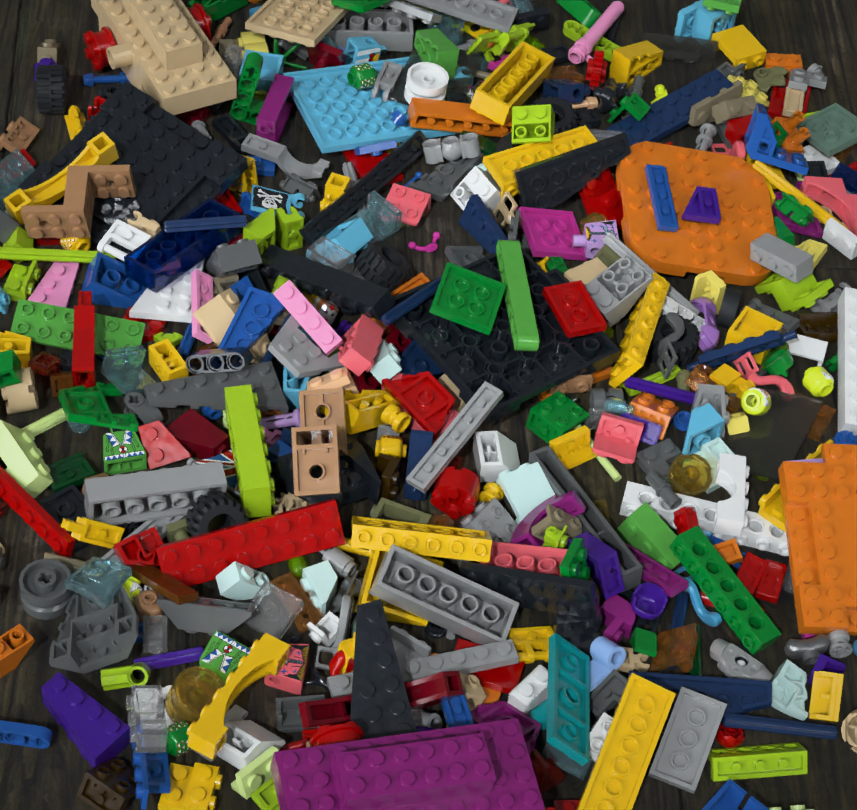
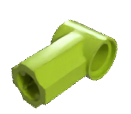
M144 662L101 669L103 690L142 687L147 683L151 670ZM139 669L143 671L145 678L142 680L135 679L133 670Z

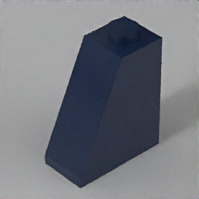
M411 429L406 478L432 447L433 432ZM405 480L403 499L426 501V493L424 494L411 486Z

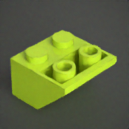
M551 104L512 107V144L552 141L555 132V113Z
M269 208L256 219L248 222L246 227H243V239L248 238L249 241L255 239L260 256L271 244L275 245V209Z

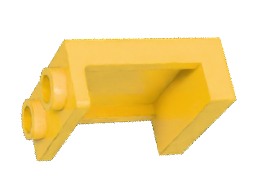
M743 24L712 33L709 47L713 52L721 50L735 67L744 63V71L763 65L767 52Z

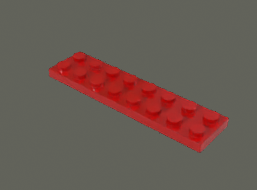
M333 498L155 546L162 573H167L187 586H193L215 580V576L234 561L255 569L343 545L346 542L337 503Z

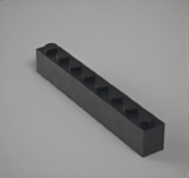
M271 244L260 256L262 264L259 267V271L264 277L276 280L279 275L291 280L298 289L303 290L308 295H316L320 299L331 301L339 307L344 306L354 313L365 314L370 319L374 318L381 321L383 314L389 311L396 303L388 288Z

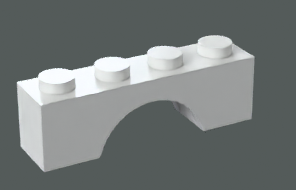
M721 452L719 454L715 483L725 488L731 495V498L718 501L714 514L713 533L740 537L742 528H747L748 515H745V512L748 509L749 499L745 498V495L748 494L749 482H746V479L749 476L750 466H746V456Z

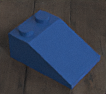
M98 252L87 267L81 291H92V302L98 305L128 309L137 302L154 278Z

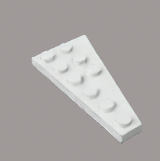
M188 235L130 309L129 317L192 323L191 272L196 268L203 272L209 236Z

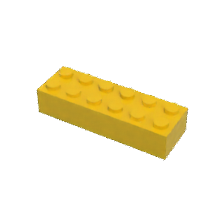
M522 41L476 89L470 108L478 114L490 118L495 123L504 125L512 116V107L522 106L543 83L544 78L549 76L555 57Z

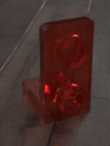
M536 749L531 751L530 760L541 794L564 781L565 775L551 758L545 760Z

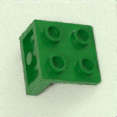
M556 391L530 409L525 427L549 444L550 440L566 434L587 420L590 414L563 393Z

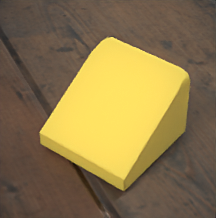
M744 412L729 414V423L725 424L729 435L744 433L750 430L748 417Z

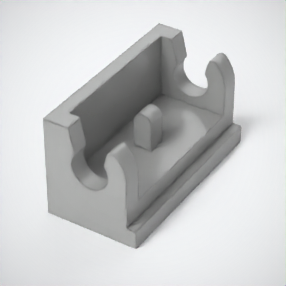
M841 282L839 284V286L843 289L844 287L852 288L845 282ZM837 288L824 299L817 298L815 300L816 304L811 306L810 310L813 312L838 313V300L843 290Z

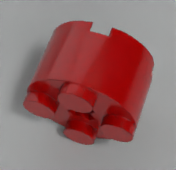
M455 466L446 467L436 480L431 504L445 513L450 519H458L459 516H466L472 513L480 492V479L469 469L462 468L461 471L455 470Z

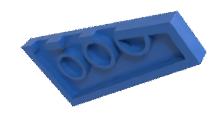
M249 286L218 349L234 347L250 349L282 313L285 307L274 294ZM236 355V358L239 362L241 360V357Z

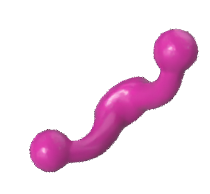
M434 232L432 243L425 247L417 246L413 241L409 242L408 247L421 252H433L438 247L436 241L440 238V233Z

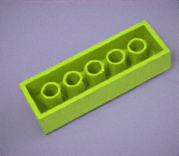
M251 384L224 387L226 420L242 507L245 509L248 518L270 516L271 506H275L274 493L272 492L275 491L273 478L268 475L271 474L270 460H267V444L262 441L265 439L264 428L258 424L261 423L260 409L255 407L258 406L257 393H252Z

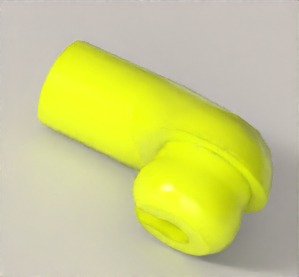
M659 84L655 86L656 98L651 104L668 95L664 85Z

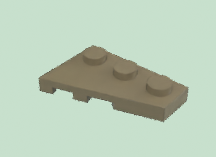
M737 80L733 82L732 87L728 89L724 87L719 90V94L716 96H709L691 106L688 123L691 126L714 122L712 106L724 100L740 98L743 83Z

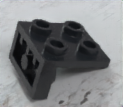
M600 614L598 620L572 615L557 616L554 620L553 631L587 654L591 661L593 659L590 654V646L596 638L601 636L602 614Z

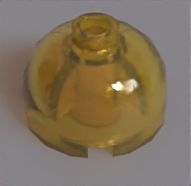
M681 454L671 463L667 472V481L675 493L698 497L709 488L712 482L711 467L703 457L697 454Z

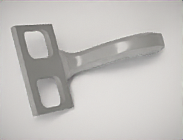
M350 595L342 597L335 643L332 647L318 645L315 668L329 670V665L318 662L319 653L322 651L330 652L334 656L338 651L339 643L346 638L352 600Z

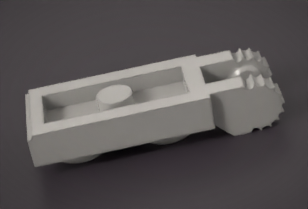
M385 60L375 80L372 98H376L379 89L385 91L383 101H388L390 93L393 92L403 71V65Z

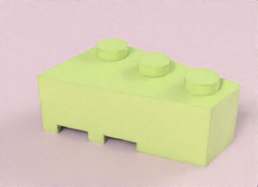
M0 420V457L7 466L5 471L35 499L54 482L50 475V468L44 463L42 459L43 454L37 448L34 442L35 438L30 431H24Z

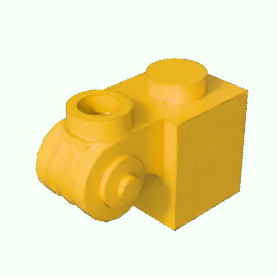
M331 173L325 184L324 198L320 201V212L350 187V177Z
M725 363L709 375L707 383L724 386L725 395L735 393L736 400L740 403L743 393L749 388L755 387L753 381L745 380L741 377V373Z

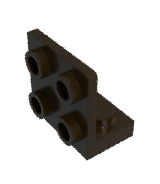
M113 757L85 772L76 796L95 810H125L128 800L136 796V784L138 782H134V770L127 766L123 760Z

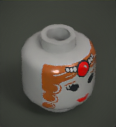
M319 297L315 298L312 306L329 325H332L338 315L339 307L331 301H324Z

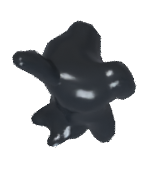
M609 78L606 86L594 87L593 95L600 99L597 107L598 111L603 114L616 108L621 97L630 95L626 88L628 84L616 83L614 78Z

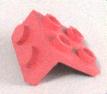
M393 183L381 209V216L417 226L423 213L426 212L428 215L431 209V194Z
M603 411L595 434L592 451L600 457H610L617 459V461L623 464H633L644 423Z

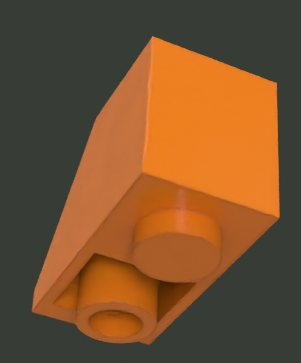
M21 624L0 636V678L17 668L35 642L34 638Z

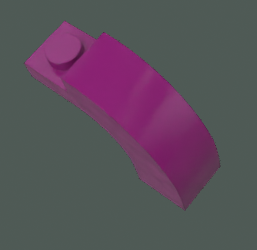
M574 490L560 497L555 494L539 504L524 517L514 530L510 542L513 544L543 546L544 541L533 536L531 528L547 517L546 506L548 504L560 508L572 516L585 512L586 506Z

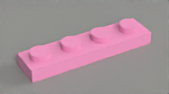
M197 268L191 272L192 313L213 299V277ZM192 314V337L207 344L212 343L213 340Z
M290 280L273 293L327 356L344 343L340 336Z

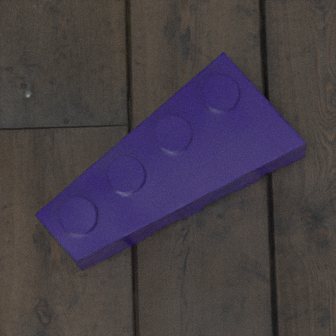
M60 672L41 687L44 706L59 726L63 727L67 737L71 742H74L82 757L91 765V768L116 757L131 743L130 726Z

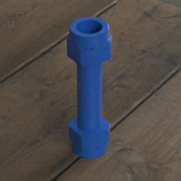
M120 72V75L93 76V73L83 75L84 86L94 87V84L112 82L120 83L121 85L125 81L130 83L124 72Z

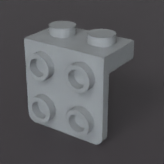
M699 383L691 412L698 406L710 403L725 420L720 438H724L725 424L729 423V411H726L728 395H725V388L722 385Z
M495 497L487 502H479L475 506L474 513L472 515L468 514L460 521L462 525L459 528L489 531L493 542L511 543L512 534L518 524Z

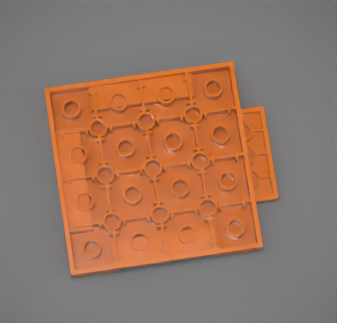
M823 443L821 446L823 463L783 461L778 469L798 633H822L828 635L835 630H845L849 632V635L857 636V445Z

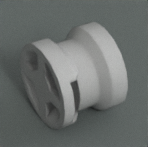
M835 630L827 635L829 638L830 656L844 658L852 653L853 649L849 643V632Z

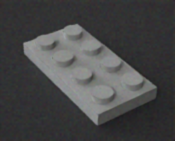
M681 687L648 776L694 794L727 704Z

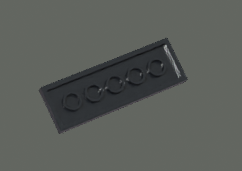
M462 561L459 567L462 577L518 602V608L535 609L597 620L601 614L594 581Z

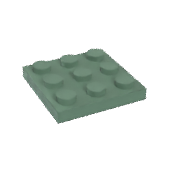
M837 103L806 117L797 126V130L801 127H806L810 131V137L806 141L829 157L857 143V116Z

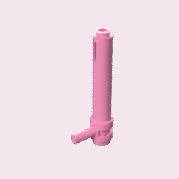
M621 1L612 2L586 34L578 39L569 49L568 58L572 63L579 64L584 60L588 63L589 58H592L589 54L592 52L593 47L624 12V4Z

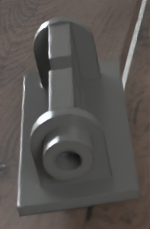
M284 171L286 179L285 181L281 180L279 184L282 191L288 194H295L298 190V193L305 195L304 202L308 204H313L316 201V196L321 198L318 186L311 181L307 183L297 174H289Z
M356 570L351 577L347 575L340 586L343 590L341 594H337L332 602V605L335 606L332 611L333 614L336 612L340 613L342 597L350 595L352 599L351 607L353 602V617L357 604L356 600H358L363 582L362 578H356L359 571Z

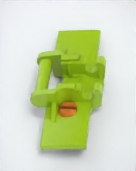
M529 22L520 25L515 24L510 28L509 32H503L502 34L498 29L493 32L488 31L478 36V40H475L473 45L468 47L466 54L471 55L483 52L485 59L489 62L491 60L494 61V57L491 54L493 52L495 56L501 59V56L506 55L504 53L505 50L507 53L512 52L522 41L525 42L529 32L536 25Z

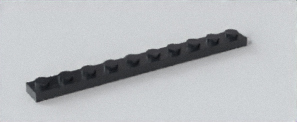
M421 130L413 133L298 230L309 248L316 245L424 152L422 144L426 141V138Z

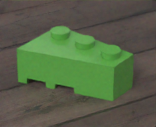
M647 502L629 515L615 530L624 543L632 545L671 571L681 563L669 548L677 535Z

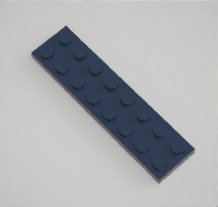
M715 69L650 104V110L640 121L630 115L597 133V139L601 141L621 133H626L629 146L644 141L656 142L689 124L691 106L709 96H716L719 94V90L724 87L728 89L733 86V83Z

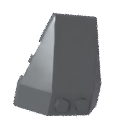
M115 573L75 588L65 610L67 613L66 619L58 627L60 631L58 638L53 640L50 646V666L86 674L127 659L138 637L139 618L119 575Z

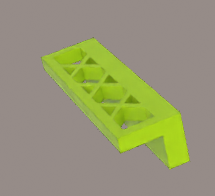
M799 742L716 748L710 750L707 758L711 762V779L713 782L726 781L729 778L731 780L808 774L807 750Z

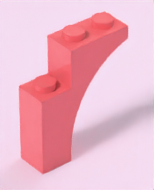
M805 176L800 191L810 199L821 203L833 211L848 227V230L857 236V194H847L842 178Z

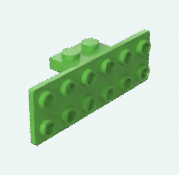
M24 299L18 300L10 332L31 337L32 343L73 351L74 309ZM95 313L96 355L136 363L141 348L145 323Z

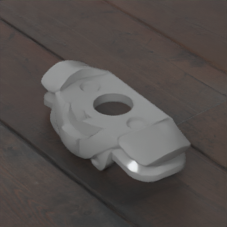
M720 638L713 641L710 647V657L718 662V669L726 677L770 681L773 674L764 664L735 644ZM743 657L748 661V664L740 666L735 662V658Z

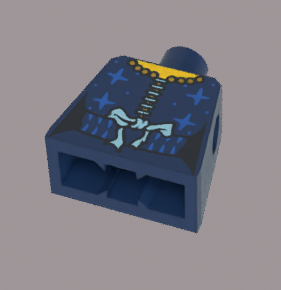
M544 78L542 97L547 98V96L555 98L556 96L561 100H566V103H582L583 97L589 96L591 89L589 85H584V83L574 79Z

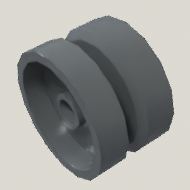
M45 558L33 561L21 571L19 577L21 603L28 615L36 619L49 620L58 618L66 613L65 610L73 591L70 570L65 564L54 559Z

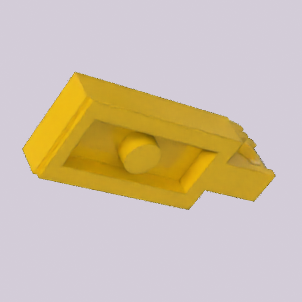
M78 516L76 521L63 518L61 524L62 528L72 532L71 537L82 542L110 549L113 548L114 544L121 541L125 530L122 526Z

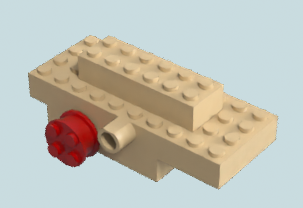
M91 0V7L98 16L99 31L93 32L89 30L83 34L87 47L84 50L87 60H91L94 71L100 72L104 67L111 66L112 69L121 68L133 86L155 99L158 106L172 115L237 98V79L210 42L212 40L210 32L212 22L209 14L206 15L202 4L194 3L192 7L186 8L181 0Z

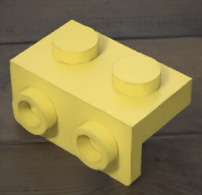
M712 270L700 273L694 279L689 302L694 298L707 297L715 304V315H717L721 308L726 284Z

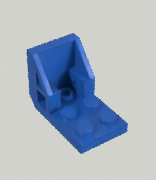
M757 103L744 136L745 148L750 158L806 176L809 167L804 155L798 152L788 153L786 149L776 146L775 132L765 105Z

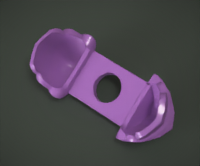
M707 297L694 298L691 300V303L700 312L704 313L706 324L701 326L702 331L699 333L698 346L703 352L713 350L717 347L720 337V331L717 330L715 318L716 306Z

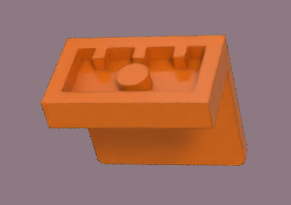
M643 392L639 393L630 402L627 412L663 425L659 439L664 440L670 421L678 413L679 407L675 406V403L670 400L664 399L662 401L655 398L653 394Z

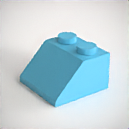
M710 403L698 406L691 412L680 459L681 463L683 458L700 451L703 444L721 436L725 420Z

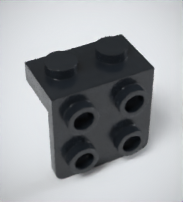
M535 3L513 6L519 8L513 25L527 22L530 24L534 23L536 26L530 32L548 29L551 15L549 8L538 9Z

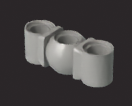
M473 132L460 135V139L456 136H449L442 141L441 138L428 139L422 144L427 164L444 162V158L448 161L457 160L461 156H463V159L475 158L481 154L478 134Z

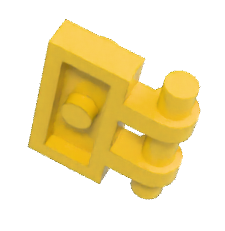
M551 626L510 628L507 640L512 639L516 651H522L517 652L519 656L518 662H525L526 664L534 663V661L538 660L548 662L549 637L554 634Z

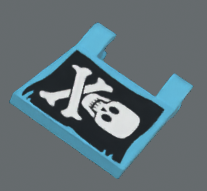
M253 184L250 210L262 213L272 207L275 209V217L277 208H282L286 214H292L290 213L291 204L296 208H302L303 203L297 200L305 201V195L302 193L288 194ZM297 211L300 216H303V218H305V214L303 212Z

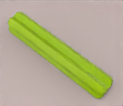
M674 365L668 379H664L661 371L642 379L662 384L676 378V374L681 369L678 365ZM625 389L629 396L641 393L638 390Z

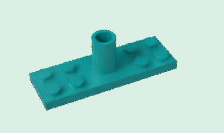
M555 632L549 637L548 697L530 711V717L541 723L540 730L547 729L546 741L552 747L557 748L570 759L583 766L589 762L590 657Z

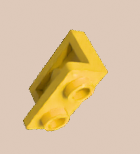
M586 425L549 441V447L567 470L597 457V454L590 447V429Z

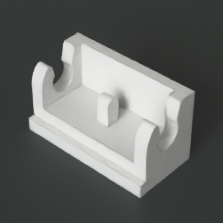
M797 334L798 338L786 341L789 344L790 354L818 361L817 366H822L828 342Z

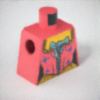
M289 644L291 646L287 662L276 676L273 674L264 676V684L301 695L309 658V644Z

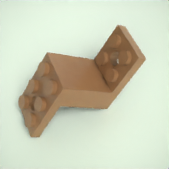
M130 165L68 166L63 205L21 206V215L28 238L90 237L95 198L136 197V188Z
M344 388L299 391L300 427L291 428L294 496L341 494L339 456L348 455ZM321 406L328 408V415L324 418L317 416V410ZM315 466H321L323 469V473L319 478L311 476V470Z

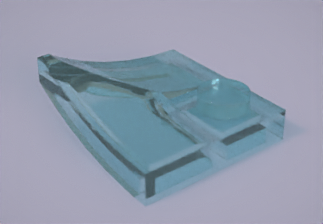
M92 557L64 580L65 588L83 595L102 609H106L119 588L132 576L131 567Z

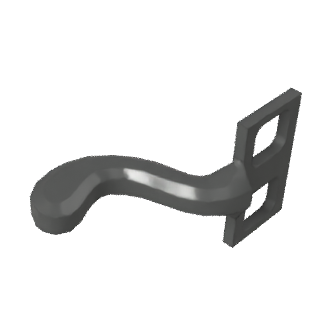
M669 312L665 317L666 322L673 328L674 332L664 337L659 342L657 348L659 355L657 364L664 379H668L678 359L672 344L680 340L685 330L682 318L674 312ZM668 349H670V351H671V353H672V356H673L672 360L670 359V357H669V355H668ZM663 360H664V362H665V364H666V367H667L666 372H665V370H664V368H663V366H662V361H663Z

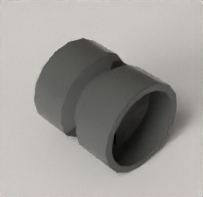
M591 388L589 394L591 416H601L603 411L617 416L621 415L624 407L622 388H609L608 391H605L604 388Z

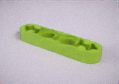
M574 20L565 21L563 26V34L575 42L582 38L589 30V28ZM602 36L593 47L592 52L595 53V50L604 51V59L611 62L613 50L620 48V46Z

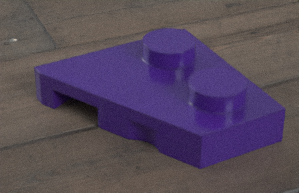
M697 186L682 215V219L719 224L721 216L716 189Z

